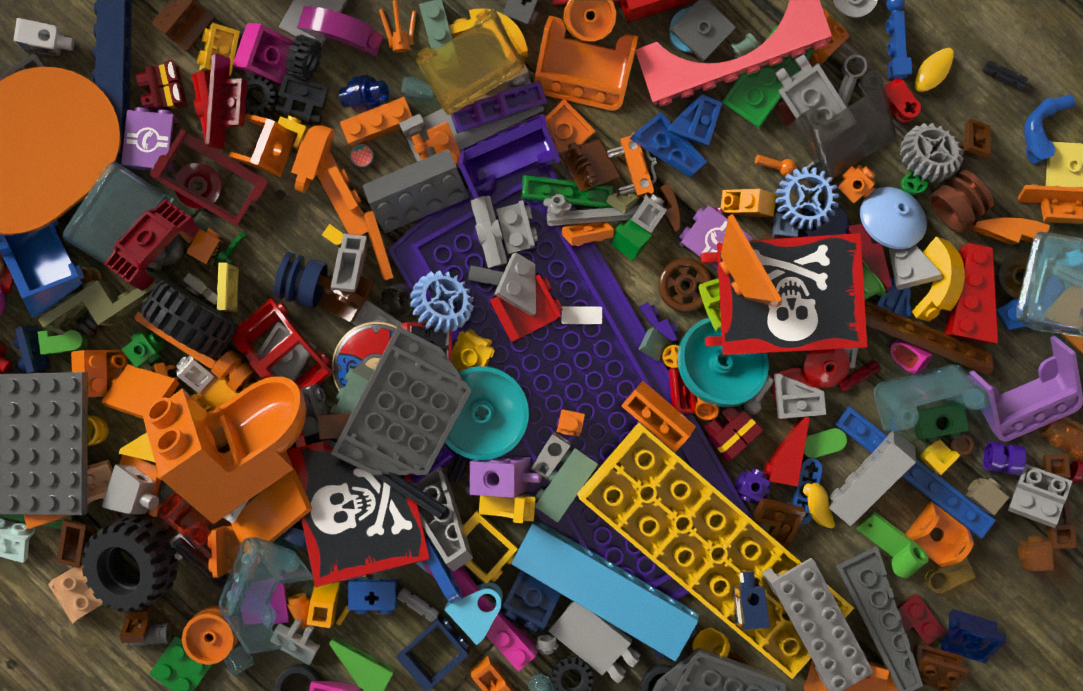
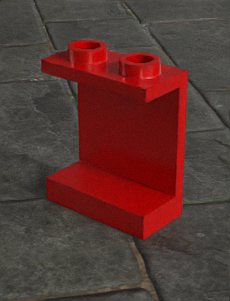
M540 274L535 276V315L530 316L498 296L490 300L512 343L561 317L560 311L563 308L557 298L552 299L549 293L552 287L547 278L542 279Z

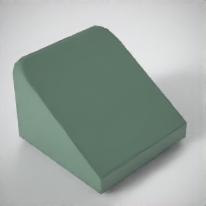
M653 327L647 330L638 350L659 361L668 341Z

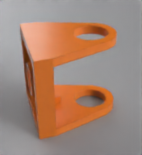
M245 113V120L263 127L252 158L230 152L228 157L281 177L297 135L273 120Z
M931 501L905 534L921 546L927 553L928 558L940 567L961 562L970 553L974 545L970 530ZM934 528H939L941 530V537L934 541L930 533Z

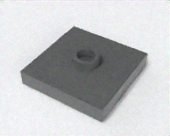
M698 0L670 31L704 62L736 27L708 0Z

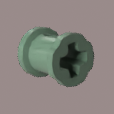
M751 33L746 34V38L740 42L729 45L730 52L735 59L759 47Z

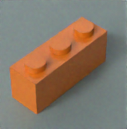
M405 97L343 120L340 124L348 144L353 149L358 144H365L401 130L399 123L413 116Z
M644 381L637 386L621 405L674 452L684 444L696 428L692 422Z

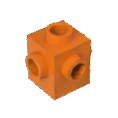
M861 165L857 168L852 166L842 175L845 179L838 186L855 203L862 196L867 198L875 190L873 185L876 182L874 179L876 175L867 166L864 168ZM856 180L861 181L862 184H857Z

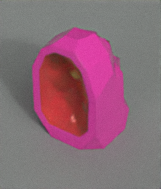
M902 339L895 340L891 345L890 352L893 360L914 375L921 373L932 359V354L928 350L914 346Z

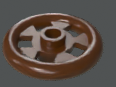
M691 258L676 259L662 270L658 282L659 293L664 303L671 309L682 313L694 312L704 306L700 293L695 292L697 283L709 282L712 280L708 269L699 261ZM689 268L698 272L695 278L687 274ZM677 269L681 275L673 280L670 275ZM683 281H686L689 284V288L687 290H684L681 287ZM674 286L677 293L674 297H671L668 292V288ZM692 296V303H683L682 297Z

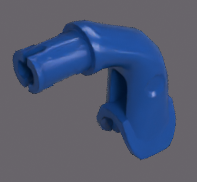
M1072 94L1055 99L1047 98L1028 116L1024 125V137L1027 145L1025 150L1026 156L1032 164L1043 162L1047 158L1054 156L1055 147L1052 141H1048L1043 127V119L1055 115L1056 112L1073 108L1075 100Z

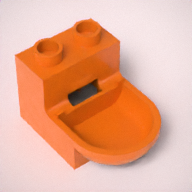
M279 376L262 379L250 385L220 407L216 406L217 409L212 412L205 411L183 389L170 398L163 397L156 400L149 407L143 419L159 478L214 524L292 471L293 467L287 450L300 436L306 420V403L303 392L292 380ZM226 444H229L231 449L226 453L217 451Z

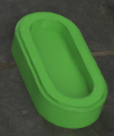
M831 428L807 435L804 455L810 458H817L842 450L847 443L845 433L840 429Z

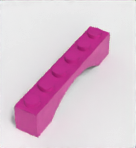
M426 564L424 567L434 577L429 566ZM464 565L454 572L450 569L462 591L463 597L480 590L466 571ZM484 594L479 597L478 606L482 611L490 612L494 610L495 607ZM498 612L486 636L519 672L536 657L538 649H536V644L523 630Z

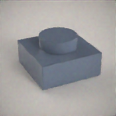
M775 213L773 217V238H797L798 222L796 221L793 226H790V217L783 220L782 217L785 214Z

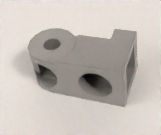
M554 431L531 469L547 479L572 442Z

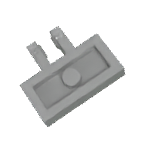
M296 618L291 628L279 623L269 643L310 666L320 645L309 639L314 627L309 625L302 636L296 632L301 625L300 619Z

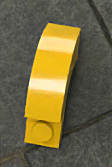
M490 9L469 10L471 19L461 18L449 25L453 40L479 33L493 36L502 46L506 63L528 57V49L521 30L509 17L500 12Z
M935 237L923 253L941 272L943 279L933 281L929 293L912 311L916 318L929 322L939 315L941 309L951 311L961 296L965 280L964 264L958 250L950 241Z
M521 494L511 498L480 495L479 514L513 518L514 523L534 521L535 496Z

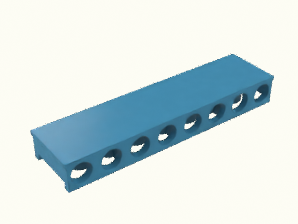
M539 520L531 525L511 563L675 662L699 621V613Z

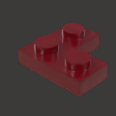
M914 593L897 606L905 633L913 628L925 645H929L945 633V630L917 593Z

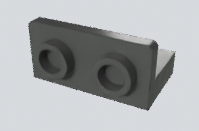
M318 383L301 389L306 403V420L302 429L305 437L319 432V414H331L324 402V391L319 387Z

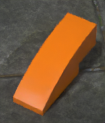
M994 218L975 222L968 229L1008 245L1017 244L1020 240L1037 245L1044 243L1050 225L1023 218Z
M488 656L469 670L472 679L482 691H515Z

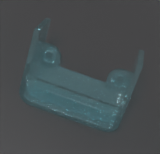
M258 537L245 538L242 542L219 600L222 615L227 620V623L247 654L277 650L282 647V644L272 631L276 621V612L269 603L276 585L312 579L311 573L293 550Z

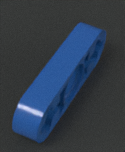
M806 458L802 461L798 486H795L791 505L802 507L801 503H797L798 499L808 502V497L804 498L801 496L800 488L807 483L813 484L810 481L802 480L803 476L808 478L809 471L805 470V466L810 465L811 462L816 467V471L811 472L810 478L815 479L814 483H820L822 465L817 459ZM804 504V509L807 515L806 517L804 516L801 525L809 523L812 519L806 504Z
M428 537L425 541L430 560H426V563L445 597L453 604L463 598L462 591L430 537Z

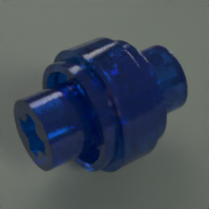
M369 75L356 76L348 82L347 87L340 89L339 99L343 107H351L356 112L364 113L379 107L381 102L387 101L389 99V88L383 80L377 81Z

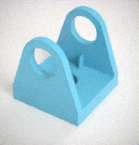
M484 582L477 585L480 589L479 591L465 596L453 604L448 601L445 607V611L476 645L484 639L501 608L502 590L494 582H488L487 584ZM483 594L493 595L496 599V602L493 603L494 610L490 612L482 611L478 606L479 597Z

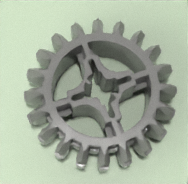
M923 123L921 126H915L905 135L900 146V155L903 157L902 163L908 164L907 170H913L914 176L920 175L922 181L928 178L931 183L935 180L940 183L944 179L948 180L960 169L964 159L962 157L964 150L960 149L962 143L956 142L957 136H951L949 134L950 130L944 131L942 126L936 128L933 123L928 126Z

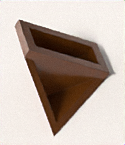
M64 519L56 563L76 568L84 565L82 564V556L86 554L84 553L86 543L98 531L87 524Z

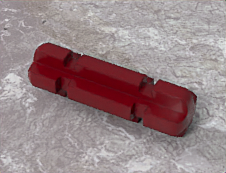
M876 360L870 361L866 364V367L862 366L849 374L848 378H844L838 384V387L842 392H847L852 389V386H856L871 377V374L878 373L881 370L880 365Z

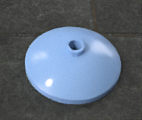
M894 187L877 188L861 204L860 217L865 230L874 240L886 247L893 249L911 248L926 233L927 219L923 208L913 196L901 189Z

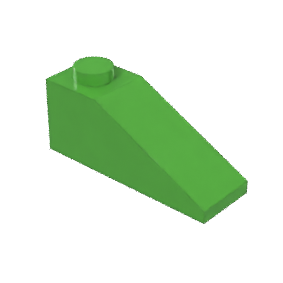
M334 636L329 644L357 685L363 691H384L396 668L347 641Z

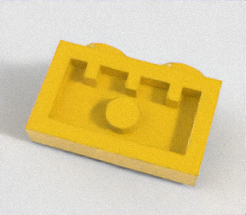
M212 23L208 29L205 28L202 35V41L205 42L204 50H200L197 64H201L200 71H211L212 54L218 53L230 58L229 76H231L240 31Z

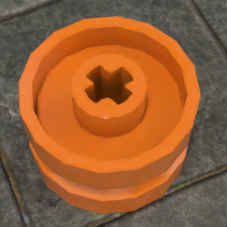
M568 0L564 8L563 20L566 29L572 37L580 41L594 42L603 39L612 31L616 23V9L612 0ZM592 11L594 13L592 15L594 17L593 20L586 18L587 12Z
M218 605L207 606L197 612L183 629V648L187 655L197 663L206 665L219 663L229 655L239 641L241 633L240 622L234 612L226 607Z

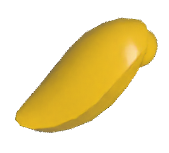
M951 48L942 49L923 62L915 78V89L918 92L929 91L946 78L954 57V51Z
M807 483L803 488V493L808 496V508L812 518L821 526L834 528L835 522L832 511L829 508L830 502L826 490L818 483Z

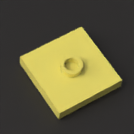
M1052 142L1055 147L1054 156L1047 158L1046 186L1083 187V144Z
M219 263L217 310L237 313L239 268L228 263Z

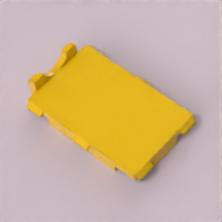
M471 329L466 332H459L458 342H455L452 350L453 366L458 372L470 367L487 366L490 357L492 358L495 352L494 348L489 346L492 344V340L478 336Z

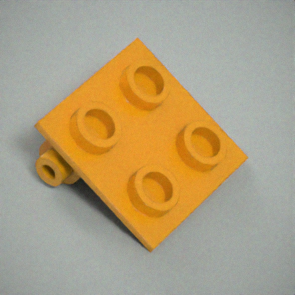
M215 376L200 393L193 394L191 397L205 411L212 412L217 409L216 406L220 407L239 393L233 392L226 385V380H220Z

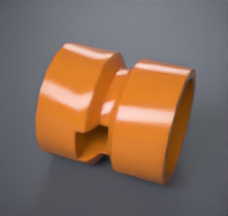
M229 350L215 363L211 372L220 380H226V385L233 392L238 393L243 389L245 383H249L252 380L256 371L247 363L242 364L241 357L233 350Z

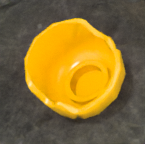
M712 627L701 630L695 636L692 644L693 651L701 648L726 658L731 647L728 638L722 632Z

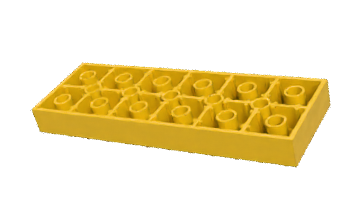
M638 423L577 493L579 499L793 679L811 657L782 603L772 592L762 572L771 568L776 575L779 573L782 575L802 562L642 424ZM754 571L755 584L764 587L770 627L745 630L736 624L733 586L741 585L740 572ZM827 585L844 618H846L854 607Z

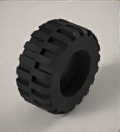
M161 280L157 283L141 308L142 316L156 328L190 349L213 359L222 354L237 330L236 323L224 313L167 280Z
M127 517L98 530L97 533L90 537L89 542L86 543L84 553L86 554L82 556V564L85 567L82 569L83 577L86 576L87 578L86 584L88 588L93 590V595L96 599L100 598L102 604L107 607L113 606V610L119 612L124 610V612L129 613L136 610L140 611L166 595V592L172 588L173 581L176 580L177 571L175 568L178 567V559H175L174 554H176V551L169 542L171 541L169 536H165L162 533L163 529L158 525L153 526V522L147 519L142 521L140 517ZM121 548L130 552L136 559L140 568V580L130 576L124 569L120 556Z

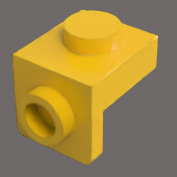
M280 116L278 123L297 135L294 147L299 150L301 141L305 140L309 129L301 125V121L297 118L288 116L286 119Z

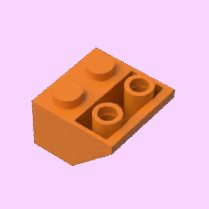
M82 350L71 352L72 372H88V397H104L128 365V357L123 350Z

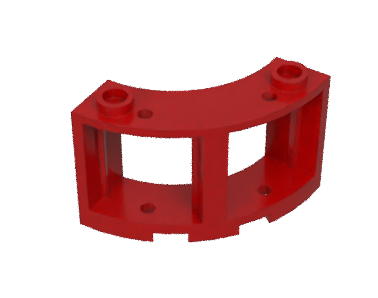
M270 298L237 326L232 340L239 351L245 354L250 361L249 364L261 378L278 377L271 368L299 344L318 362L294 382L300 389L317 383L320 385L334 373L329 365L331 360L324 352L319 354L302 335L287 315L290 312L282 302L277 304ZM281 319L291 334L262 358L252 342Z

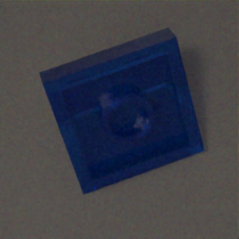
M952 609L949 613V633L941 641V650L986 663L1006 643V634L997 632V622Z

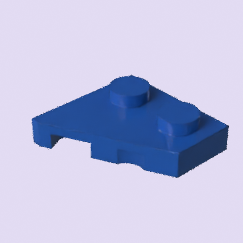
M703 94L699 95L667 128V132L705 147L709 146L722 102Z

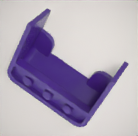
M540 114L460 150L458 165L473 197L477 198L479 190L486 192L494 187L493 183L501 176L536 161L548 165L555 161L556 163L561 162V158L544 114Z

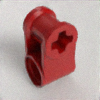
M897 77L878 91L880 100L900 123H909L920 113L921 105L901 78ZM909 108L911 112L906 113L904 109Z

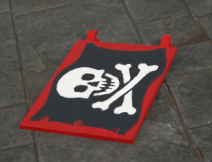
M861 233L749 241L782 298V305L779 307L748 300L742 294L739 296L736 294L731 283L735 282L731 274L726 275L719 264L723 261L721 258L723 243H717V252L701 253L702 263L718 262L722 336L706 337V346H722L723 355L867 347Z
M302 430L300 436L295 441L296 448L288 449V455L312 506V510L301 519L315 587L430 560L417 504L373 474L332 455L331 451L333 448L326 444L325 441L306 445ZM410 474L399 475L412 484Z

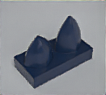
M39 325L22 326L15 329L16 336L12 345L20 349L22 357L18 360L15 368L22 372L35 373L51 369L47 355L40 354Z

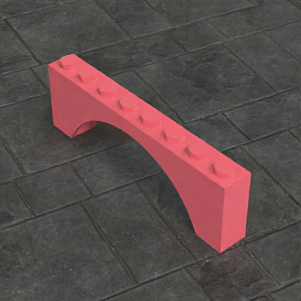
M789 0L785 15L774 33L752 52L731 61L710 64L688 61L670 53L658 42L635 51L654 105L659 104V107L671 104L674 98L680 96L681 99L688 98L694 95V91L701 88L703 91L716 87V83L725 80V83L734 81L742 73L747 72L748 75L761 70V66L767 64L770 66L778 65L783 62V58L792 56V58L799 57L805 54L807 49L813 47L815 50L824 48L831 41L832 35L820 0Z

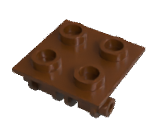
M599 139L581 146L573 142L568 145L569 150L560 153L580 192L620 178Z

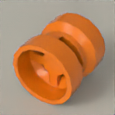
M697 397L695 412L703 420H712L717 417L719 406L708 404Z

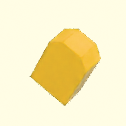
M329 224L322 236L336 246L341 245L343 233Z

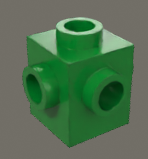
M141 330L130 338L132 342L122 350L135 368L147 363L152 364L161 358L160 353L166 347L158 334L151 330L143 333Z

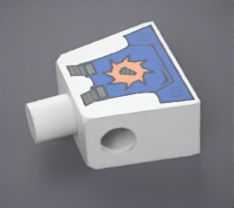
M17 18L13 41L23 51L60 56L61 49L73 50L74 37L63 35L57 26Z

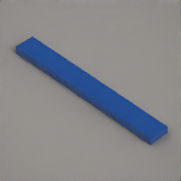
M850 406L845 409L834 424L871 454L887 437L886 434ZM917 458L916 463L901 476L981 539L996 521Z

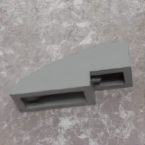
M343 234L341 248L338 249L331 290L356 291L368 247L366 236Z

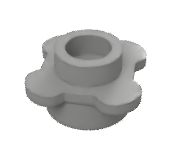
M556 194L550 199L546 198L543 203L544 206L548 207V213L554 217H561L566 211L571 209V204L567 203L561 194Z

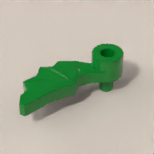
M242 232L228 246L226 252L221 251L218 254L217 259L222 263L232 264V261L228 258L246 237L247 233Z

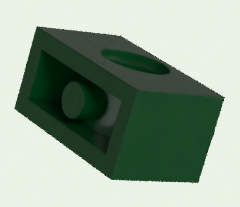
M964 403L911 411L916 438L925 439V442L939 441V436L947 435L948 438L961 437V432L969 431ZM940 417L944 419L945 423L942 429H939L936 425L937 419Z

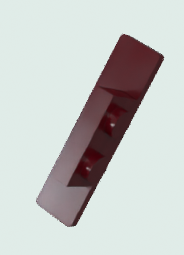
M213 53L210 65L211 74L205 144L208 147L223 150L225 128L244 127L248 81L242 78L229 79L230 58Z

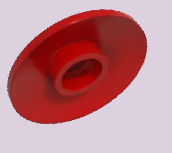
M844 349L810 350L804 360V373L807 379L818 387H833L846 377L850 365L849 357ZM832 364L831 370L826 371V366Z

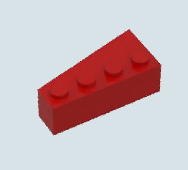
M969 243L960 248L959 254L963 260L965 270L964 286L958 302L951 311H948L944 334L988 345L998 344L993 248Z

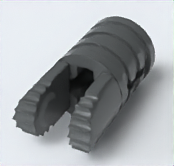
M171 623L150 624L145 642L129 644L131 646L170 644L173 634Z

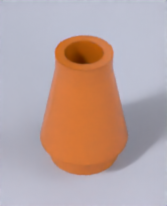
M298 593L288 598L289 603L287 606L293 618L301 620V625L298 629L302 630L309 626L307 625L310 598L306 596V593Z

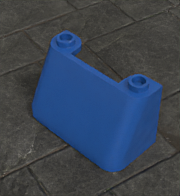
M57 220L31 233L0 235V251L31 318L41 315L79 287L82 284L80 280L84 279L79 265L74 267L73 263H71L56 232L55 227L59 226Z

